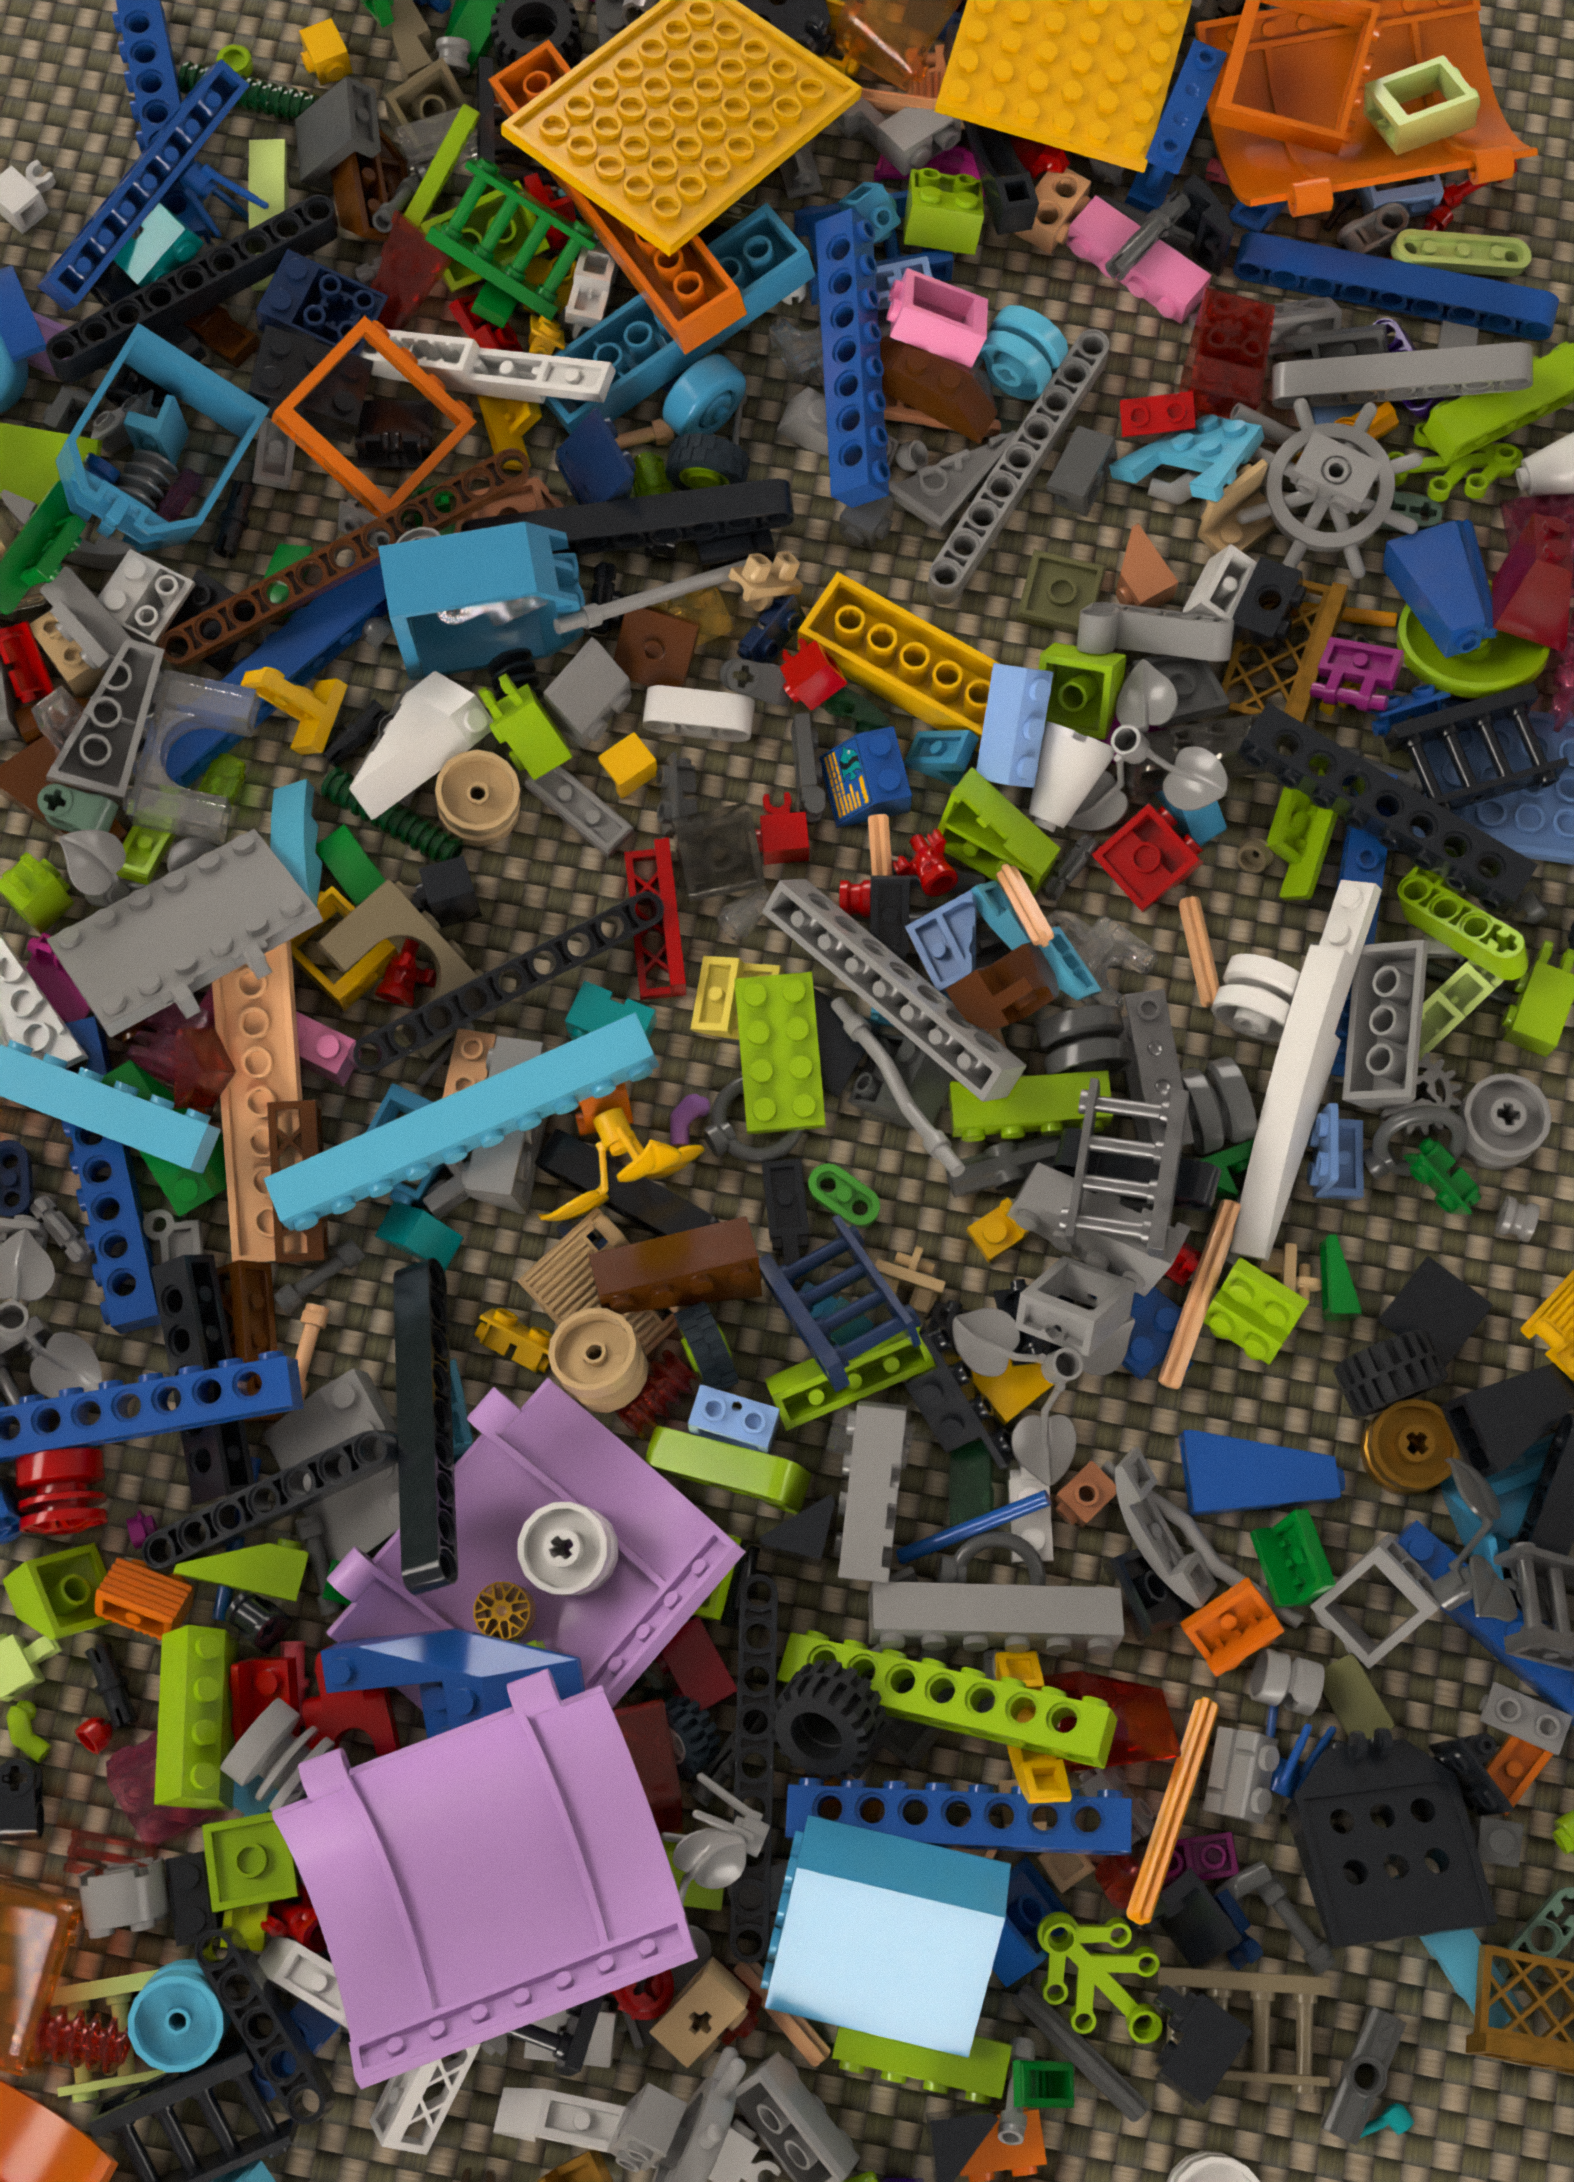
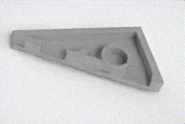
M1012 430L1010 433L994 436L988 440L986 445L970 452L967 448L940 460L936 465L925 466L917 470L916 475L896 483L894 480L889 482V496L893 497L895 502L941 533L990 475L1016 432Z

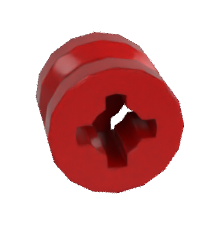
M840 880L839 907L849 916L860 914L863 918H870L871 880H863L860 884H852L849 880Z

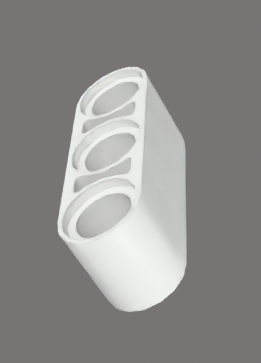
M664 685L650 686L647 689L642 726L648 731L659 734L729 742H746L751 738L755 701L751 697L735 693Z

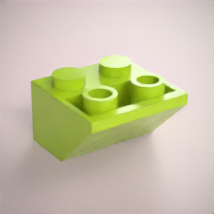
M932 168L911 169L903 224L904 244L975 255L984 219L981 180L968 174H958L956 176L942 174Z

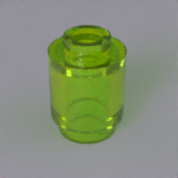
M644 452L634 457L633 461L636 471L633 472L634 482L632 486L635 497L672 492L670 482L666 479L664 459L661 456L655 455L652 452Z
M220 753L217 759L211 760L196 791L197 796L201 799V805L217 813H220L222 810H230L246 779L244 772L247 767L245 763L237 757L226 753Z

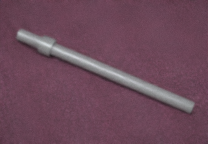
M747 559L602 605L592 603L582 606L580 611L554 619V629L558 634L580 627L590 629L602 625L603 620L729 581L728 575L731 567H743Z

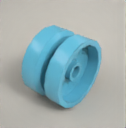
M1008 305L1000 310L992 322L990 332L987 333V338L978 357L984 359L989 381L993 386L1010 396L1024 400H1034L1040 397L1051 380L1052 373L1057 371L1069 351L1067 341L1061 331L1049 319L1035 310L1023 306Z
M176 1960L160 1967L135 1997L128 2014V2036L136 2054L149 2066L167 2073L187 2072L204 2064L217 2050L229 2030L232 2019L197 1960Z

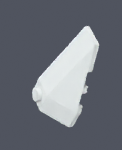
M434 671L404 695L400 702L402 705L393 720L389 721L383 730L385 732L375 750L370 752L349 787L371 820L377 818L442 770L447 761L462 752L468 751L491 732L489 724L493 722V719L475 694Z

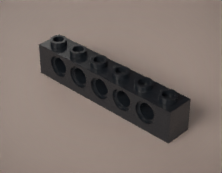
M214 1254L181 1255L152 1267L170 1376L179 1375L178 1369L182 1367L202 1365L204 1370L219 1368L218 1362L221 1360L232 1359ZM218 1382L213 1383L207 1391V1398L210 1403L216 1402L221 1395V1386ZM178 1389L173 1391L176 1408L181 1402V1394ZM244 1419L180 1431L193 1505L216 1503L255 1484Z

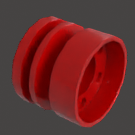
M92 1448L55 1449L26 1454L15 1460L16 1488L36 1492V1496L21 1500L17 1504L19 1511L34 1513L21 1517L18 1520L19 1531L49 1536L79 1533L85 1531V1529L97 1527L108 1522L107 1510L90 1508L105 1503L107 1501L106 1494L87 1490V1486L99 1483L105 1479L103 1451Z

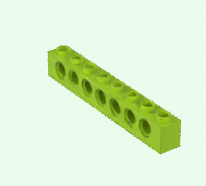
M806 1630L805 1635L794 1632L790 1633L776 1679L784 1688L794 1674L800 1671L804 1665L808 1663L814 1665L819 1660L827 1662L836 1659L837 1662L842 1663L843 1668L848 1670L851 1666L856 1669L859 1677L867 1669H875V1676L870 1681L872 1683L870 1688L873 1691L879 1692L882 1698L879 1704L885 1706L887 1716L1102 1769L1106 1767L1118 1719L1112 1709L1107 1707L1108 1703L1102 1699L1092 1696H1083L1082 1701L1066 1697V1692L1049 1686H1043L1041 1691L1026 1688V1683L1012 1677L1004 1676L1001 1678V1682L987 1679L986 1674L977 1669L962 1667L961 1672L946 1669V1664L931 1658H922L921 1663L907 1660V1655L897 1650L887 1648L883 1649L882 1653L868 1650L867 1645L851 1639H845L844 1643L840 1644L829 1641V1636L813 1630ZM915 1678L914 1686L910 1691L898 1693L899 1685L903 1680ZM948 1687L955 1688L954 1695L948 1702H937L938 1695L943 1689ZM986 1697L995 1698V1703L991 1710L985 1713L977 1712L978 1704L982 1699ZM1023 1708H1036L1035 1715L1030 1721L1025 1723L1017 1722L1018 1714ZM1069 1716L1077 1718L1076 1726L1071 1731L1066 1733L1058 1732V1725L1062 1719Z

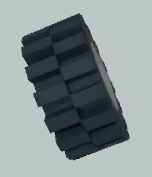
M679 1695L674 1696L648 1713L649 1715L643 1720L645 1725L642 1726L641 1732L647 1735L643 1739L644 1747H651L652 1751L648 1753L651 1760L656 1757L659 1761L656 1766L660 1770L667 1768L666 1775L671 1778L677 1775V1780H684L686 1777L687 1779L691 1778L716 1759L715 1756L720 1752V1748L716 1746L720 1743V1735L713 1734V1731L717 1729L715 1722L709 1723L706 1719L710 1716L708 1711L700 1712L701 1704L696 1700L690 1703V1697L687 1696L681 1698Z

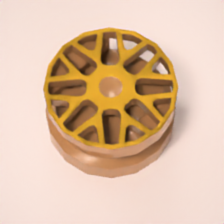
M495 1582L486 1586L478 1594L473 1605V1618L477 1628L484 1635L509 1641L523 1638L532 1629L536 1620V1604L533 1596L524 1587L510 1582Z

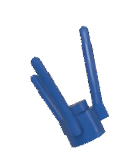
M196 161L179 182L186 188L182 195L192 203L207 227L218 239L222 237V234L199 201V196L206 200L213 193L234 212L249 222V213L217 187L218 183L263 209H268L269 207L267 202L219 174L207 163L202 165L199 161Z
M1270 1705L1266 1736L1275 1738L1279 1705L1276 1707ZM1305 1724L1289 1759L1286 1760L1280 1757L1278 1767L1272 1772L1269 1790L1291 1799L1314 1762L1330 1743L1337 1731L1336 1727L1330 1726L1301 1767L1297 1763L1312 1730L1310 1724Z

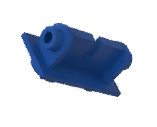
M1427 684L1412 688V694L1402 697L1399 695H1387L1389 701L1385 711L1371 709L1370 712H1367L1376 717V721L1371 723L1374 735H1381L1385 738L1393 724L1407 721L1408 716L1414 719L1447 709L1445 702L1441 701V699L1450 697V693L1437 690L1434 685Z

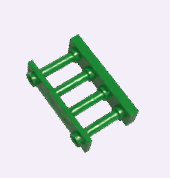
M480 157L479 161L475 158L468 160L464 168L475 174L472 182L449 223L444 222L443 225L437 223L431 226L425 240L550 321L553 320L563 303L556 299L558 297L556 291L582 246L592 251L598 245L600 240L593 236L595 230L578 219L574 223L505 179L498 174L500 168L488 159ZM487 184H490L507 195L481 243H476L473 246L462 238L464 235L462 229ZM519 204H521L539 217L513 263H508L507 266H504L493 259L495 256L493 251ZM553 225L570 236L544 284L539 283L537 287L525 279L527 276L525 270L550 226Z

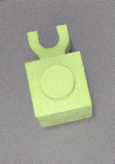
M7 1633L0 1634L1 1701L10 1702L45 1681L37 1664L63 1651L57 1639L52 1641L43 1636L27 1646L23 1637L14 1634L8 1636Z

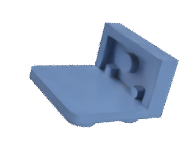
M1328 1103L1317 1114L1307 1142L1308 1147H1313V1162H1309L1307 1167V1184L1313 1185V1198L1361 1200L1364 1197L1363 1120L1339 1119L1338 1103Z

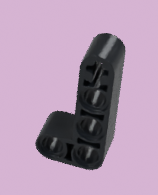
M1070 1127L1063 1129L1053 1169L1071 1177L1075 1176L1082 1129ZM1090 1151L1087 1174L1150 1183V1179L1158 1180L1160 1165L1153 1164L1152 1159ZM1180 1158L1173 1207L1201 1212L1211 1211L1221 1177V1169L1207 1162ZM1116 1195L1121 1197V1199L1147 1203V1199Z

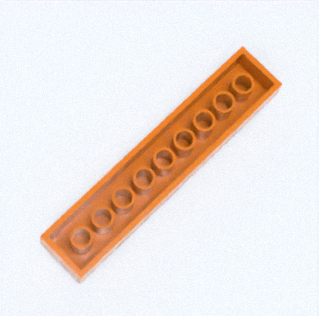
M548 39L488 80L500 107L508 117H511L572 69ZM546 168L564 193L571 197L575 208L587 224L595 230V234L685 355L747 315L738 287L697 234L669 257Z

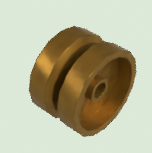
M1409 1399L1394 1403L1370 1421L1362 1434L1360 1455L1365 1471L1375 1484L1389 1493L1410 1496L1424 1493L1452 1474L1451 1466L1444 1460L1450 1457L1460 1459V1450L1441 1408L1429 1401ZM1409 1444L1413 1446V1454L1407 1450Z

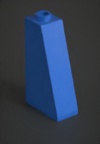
M1452 520L1417 531L1414 534H1408L1387 541L1382 569L1444 657L1448 658L1461 653H1468L1473 649L1479 648L1486 620L1456 522Z
M1184 1430L1178 1436L1188 1513L1191 1517L1333 1503L1341 1498L1340 1491H1345L1344 1471L1342 1467H1337L1335 1456L1196 1430Z

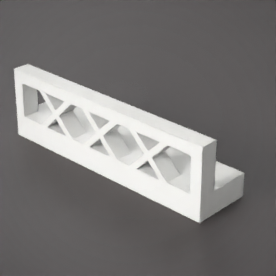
M476 2044L462 2050L459 2057L444 2065L440 2058L389 2079L369 2120L382 2147L427 2155L481 2044ZM443 2079L445 2086L441 2094L424 2102L422 2097L427 2087ZM425 2117L427 2123L419 2138L404 2136L410 2124Z

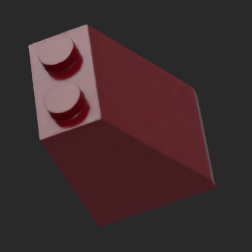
M1534 512L1492 580L1493 628L1562 652L1567 647L1572 583L1569 524L1564 523L1557 517H1546Z

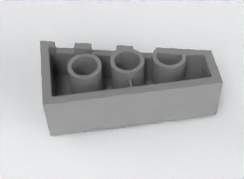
M129 638L125 639L75 728L66 740L57 759L48 771L45 782L61 784L85 793L97 794L115 802H123L165 649Z
M1038 1162L1023 1183L1006 1216L1015 1220L1021 1228L1039 1234L1049 1240L1055 1248L1071 1253L1083 1260L1087 1265L1136 1282L1134 1293H1139L1145 1297L1173 1265L1191 1227L1177 1222L1175 1228L1170 1226L1165 1259L1149 1257L1148 1244L1141 1243V1239L1078 1230L1076 1244L1069 1245L1066 1242L1065 1232L1059 1231V1222L1062 1207H1070L1074 1177ZM1084 1190L1081 1214L1144 1222V1219L1152 1220L1153 1211L1143 1208L1141 1213L1122 1206L1120 1203L1121 1197L1101 1192L1094 1194Z
M859 1400L856 1411L849 1410L846 1435H854L852 1451L844 1452L842 1475L849 1476L848 1491L840 1492L838 1516L845 1517L843 1533L836 1532L834 1557H840L839 1578L888 1583L908 1405Z

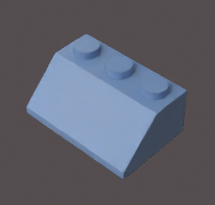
M993 663L976 771L987 781L1010 786L1034 788L1051 693L1052 671Z

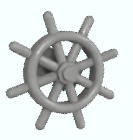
M1299 398L1294 402L1293 407L1301 431L1285 441L1276 454L1259 446L1250 458L1257 463L1261 459L1268 463L1269 470L1265 483L1266 501L1239 510L1236 519L1241 524H1247L1271 516L1280 532L1293 542L1282 563L1283 565L1297 569L1306 549L1316 552L1343 551L1351 575L1356 579H1360L1365 575L1366 569L1357 545L1370 538L1382 523H1386L1407 534H1414L1418 530V523L1415 520L1390 508L1395 493L1394 475L1419 467L1423 462V457L1420 453L1414 452L1393 460L1389 459L1381 445L1367 434L1377 413V406L1372 402H1368L1363 406L1353 426L1340 423L1315 425L1307 400ZM1303 451L1297 464L1291 462L1297 454ZM1283 475L1291 478L1290 482L1295 484V488L1298 491L1283 496ZM1374 481H1377L1376 502L1367 498ZM1314 501L1303 524L1289 511V509ZM1327 509H1329L1336 532L1316 531ZM1352 511L1358 514L1360 511L1368 516L1361 523L1351 528L1346 513Z
M726 2047L722 2051L712 2077L708 2076L692 2095L689 2103L650 2083L646 2084L628 2101L608 2146L607 2152L617 2156L615 2159L616 2163L633 2172H639L640 2169L646 2172L658 2162L659 2164L651 2182H706L716 2164L733 2118L736 2106L735 2089L746 2071V2064L742 2059L738 2058V2051L734 2047Z

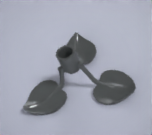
M1447 1458L1444 1461L1451 1466L1454 1481L1463 1501L1473 1513L1482 1518V1526L1459 1556L1448 1563L1451 1571L1431 1583L1433 1594L1439 1604L1447 1611H1452L1473 1598L1475 1617H1492L1506 1622L1513 1621L1517 1618L1518 1612L1509 1588L1516 1591L1517 1599L1522 1606L1517 1571L1510 1569L1512 1578L1501 1580L1489 1562L1479 1554L1470 1557L1469 1565L1466 1567L1462 1565L1492 1527L1493 1519L1497 1520L1501 1517V1509L1496 1494L1484 1476L1471 1465L1456 1458ZM1535 1576L1541 1622L1545 1625L1553 1626L1548 1595L1537 1576Z

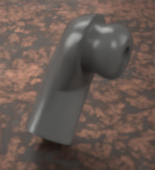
M1260 1860L1221 1883L1217 1887L1216 1894L1227 1888L1241 1909L1244 1903L1242 1897L1272 1880L1271 1873L1265 1863Z

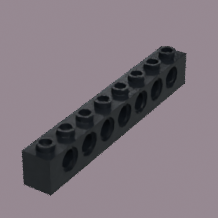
M1269 702L1244 738L1237 752L1243 756L1250 766L1268 771L1276 776L1283 786L1289 789H1298L1309 796L1316 806L1326 810L1331 809L1342 816L1344 821L1351 827L1358 830L1364 829L1377 837L1378 842L1390 850H1398L1410 857L1413 864L1427 871L1431 870L1445 878V882L1453 889L1466 891L1478 898L1479 903L1488 910L1499 911L1505 915L1516 902L1538 864ZM1276 746L1288 748L1292 755L1285 756L1280 754ZM1309 766L1321 768L1325 776L1315 775ZM1343 786L1353 787L1357 791L1358 796L1348 795L1344 791ZM1376 806L1386 807L1392 816L1386 817L1381 815ZM1410 826L1422 829L1425 837H1418L1413 834ZM1444 847L1454 848L1459 858L1449 856ZM1478 867L1487 868L1492 873L1493 878H1486L1481 875Z

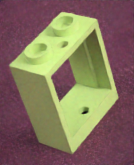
M1444 55L1365 83L1363 114L1396 155L1476 127L1477 110L1480 108L1479 94L1475 88L1469 86L1459 69L1453 67ZM1437 90L1448 100L1411 115H1407L1399 105Z

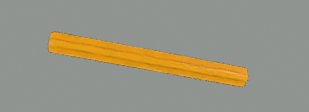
M1208 1697L1197 1699L1194 1703L1126 1911L1127 1918L1139 1925L1150 1923L1219 1711L1218 1704L1211 1701Z

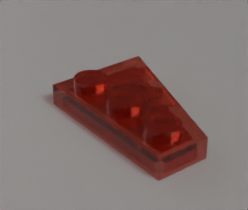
M395 210L391 220L393 227L388 242H384L380 255L383 257L376 279L372 280L370 288L389 296L377 321L388 330L403 331L454 258L426 241L425 237L427 234L401 211Z

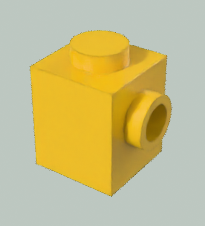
M332 18L299 30L304 52L300 53L307 73H315L320 86L331 81H339L344 76L353 73L348 50Z

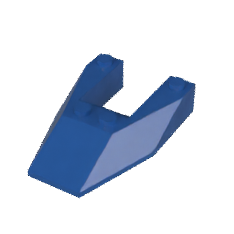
M459 1628L343 1640L320 1651L327 1693L419 1684L427 1739L512 1707L507 1684L549 1668L561 1700L585 1691L579 1657Z

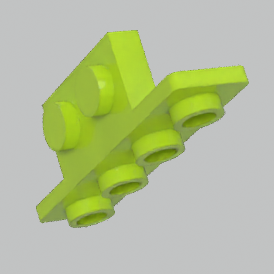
M1320 768L1318 776H1325L1324 771ZM1285 786L1267 838L1268 844L1265 846L1289 863L1279 897L1285 901L1310 899L1317 885L1338 814L1331 809L1326 810L1316 806L1309 796L1298 789H1289ZM1343 786V789H1344L1345 792H1346L1347 786Z

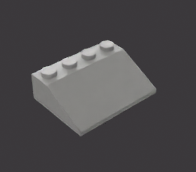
M353 1368L314 1392L303 1401L304 1409L290 1411L265 1431L263 1436L280 1469L284 1470L361 1432L368 1430H390L397 1434V1426L368 1372ZM379 1439L376 1440L373 1447L374 1454L378 1459L383 1451L382 1443ZM343 1456L338 1463L341 1475H344L347 1470V1463ZM398 1463L302 1509L306 1517L319 1514L325 1531L320 1536L325 1554L330 1563L332 1559L342 1561L354 1546L360 1548L371 1557L379 1552L400 1528ZM306 1474L303 1479V1486L306 1492H309L312 1483L310 1476Z

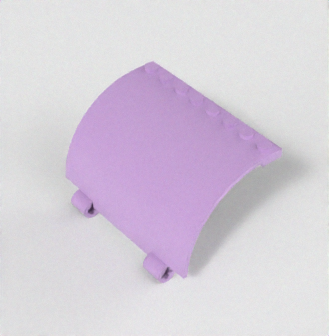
M549 1378L541 1384L521 1409L497 1388L493 1387L466 1418L482 1434L454 1465L458 1579L456 1583L417 1596L412 1595L407 1590L401 1573L399 1528L373 1559L360 1548L354 1546L326 1578L341 1595L352 1602L326 1633L338 1643L343 1640L452 1628L483 1634L477 1628L473 1618V1605L478 1594L486 1586L495 1582L514 1583L524 1587L533 1596L536 1604V1620L534 1625L523 1638L518 1639L519 1643L527 1644L533 1640H537V1642L543 1640L547 1650L579 1657L585 1691L602 1685L613 1708L746 1551L655 1469ZM553 1502H573L599 1511L612 1524L618 1538V1561L612 1576L599 1589L584 1596L553 1595L537 1588L524 1575L518 1561V1538L524 1523L537 1509ZM572 1542L568 1543L565 1547L567 1557L572 1555L569 1551L573 1547ZM419 1684L394 1686L423 1711Z
M549 1668L508 1683L507 1691L512 1707L353 1768H351L348 1757L342 1747L299 1763L300 1778L308 1797L272 1811V1817L304 1881L328 1948L351 2040L349 2047L354 2077L360 2089L698 1958L680 1894L653 1813L629 1748L602 1685L561 1700Z

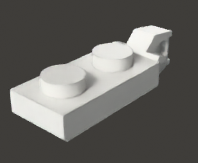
M1019 1462V1470L1009 1471L1010 1480L1007 1481L1008 1504L1046 1490L1050 1497V1486L1040 1482L1023 1468ZM1051 1506L1009 1522L1010 1533L1016 1534L1028 1541L1036 1549L1043 1562L1054 1561ZM1011 1551V1563H1025L1018 1554Z

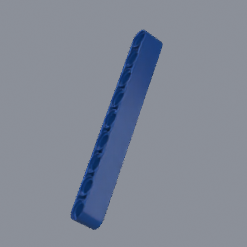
M1249 232L1242 235L1233 266L1235 276L1247 282L1320 297H1331L1335 300L1442 322L1444 320L1481 330L1538 341L1548 339L1552 335L1559 306V298L1545 290L1259 232Z

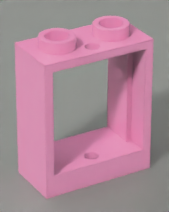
M907 268L901 281L895 279L888 296V301L892 302L886 320L891 322L890 337L972 368L987 338L988 299Z

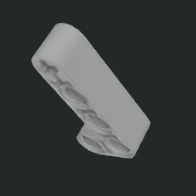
M1095 602L1080 610L1077 650L1091 654H1105L1118 648L1208 661H1228L1231 657L1234 620L1212 615L1118 603Z

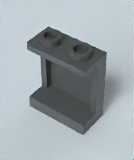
M345 76L295 119L300 181L325 192L333 189L330 171L354 151L370 158H374L381 152L376 91L374 88Z

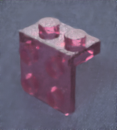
M158 1729L147 1740L134 1747L126 1746L119 1749L111 1756L110 1760L106 1761L107 1785L140 1839L147 1847H154L218 1812L217 1810L154 1805Z

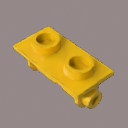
M531 313V333L528 337L529 353L552 355L556 346L564 350V331L559 329L561 324L555 319L550 321L542 315L539 318Z
M492 1308L480 1316L479 1319L487 1322V1324L481 1322L474 1335L480 1339V1344L503 1356L507 1354L511 1344H513L517 1348L511 1360L535 1373L538 1370L546 1373L550 1366L547 1355L550 1339L553 1336L550 1332L540 1327L532 1326L529 1328L518 1322L517 1315L503 1308H497L496 1310Z

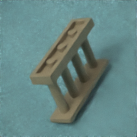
M1170 1966L1158 1967L1157 1973L1153 1975L1154 1984L1168 1985L1183 1997L1190 1991V1987L1206 1988V1996L1211 1997V2000L1226 2012H1228V1998H1232V1990L1249 1991V1999H1253L1252 2070L1228 2069L1221 2080L1291 2084V2092L1301 2094H1317V2086L1329 2087V2077L1313 2074V2003L1318 2004V1995L1330 1996L1329 1977ZM1275 1992L1292 1993V2002H1296L1295 2073L1270 2071L1271 2001H1275ZM1167 2015V2023L1171 2018L1169 2015ZM1167 2025V2042L1172 2040L1177 2044L1178 2040L1172 2036L1174 2030ZM1151 2064L1150 2073L1156 2075L1162 2066Z

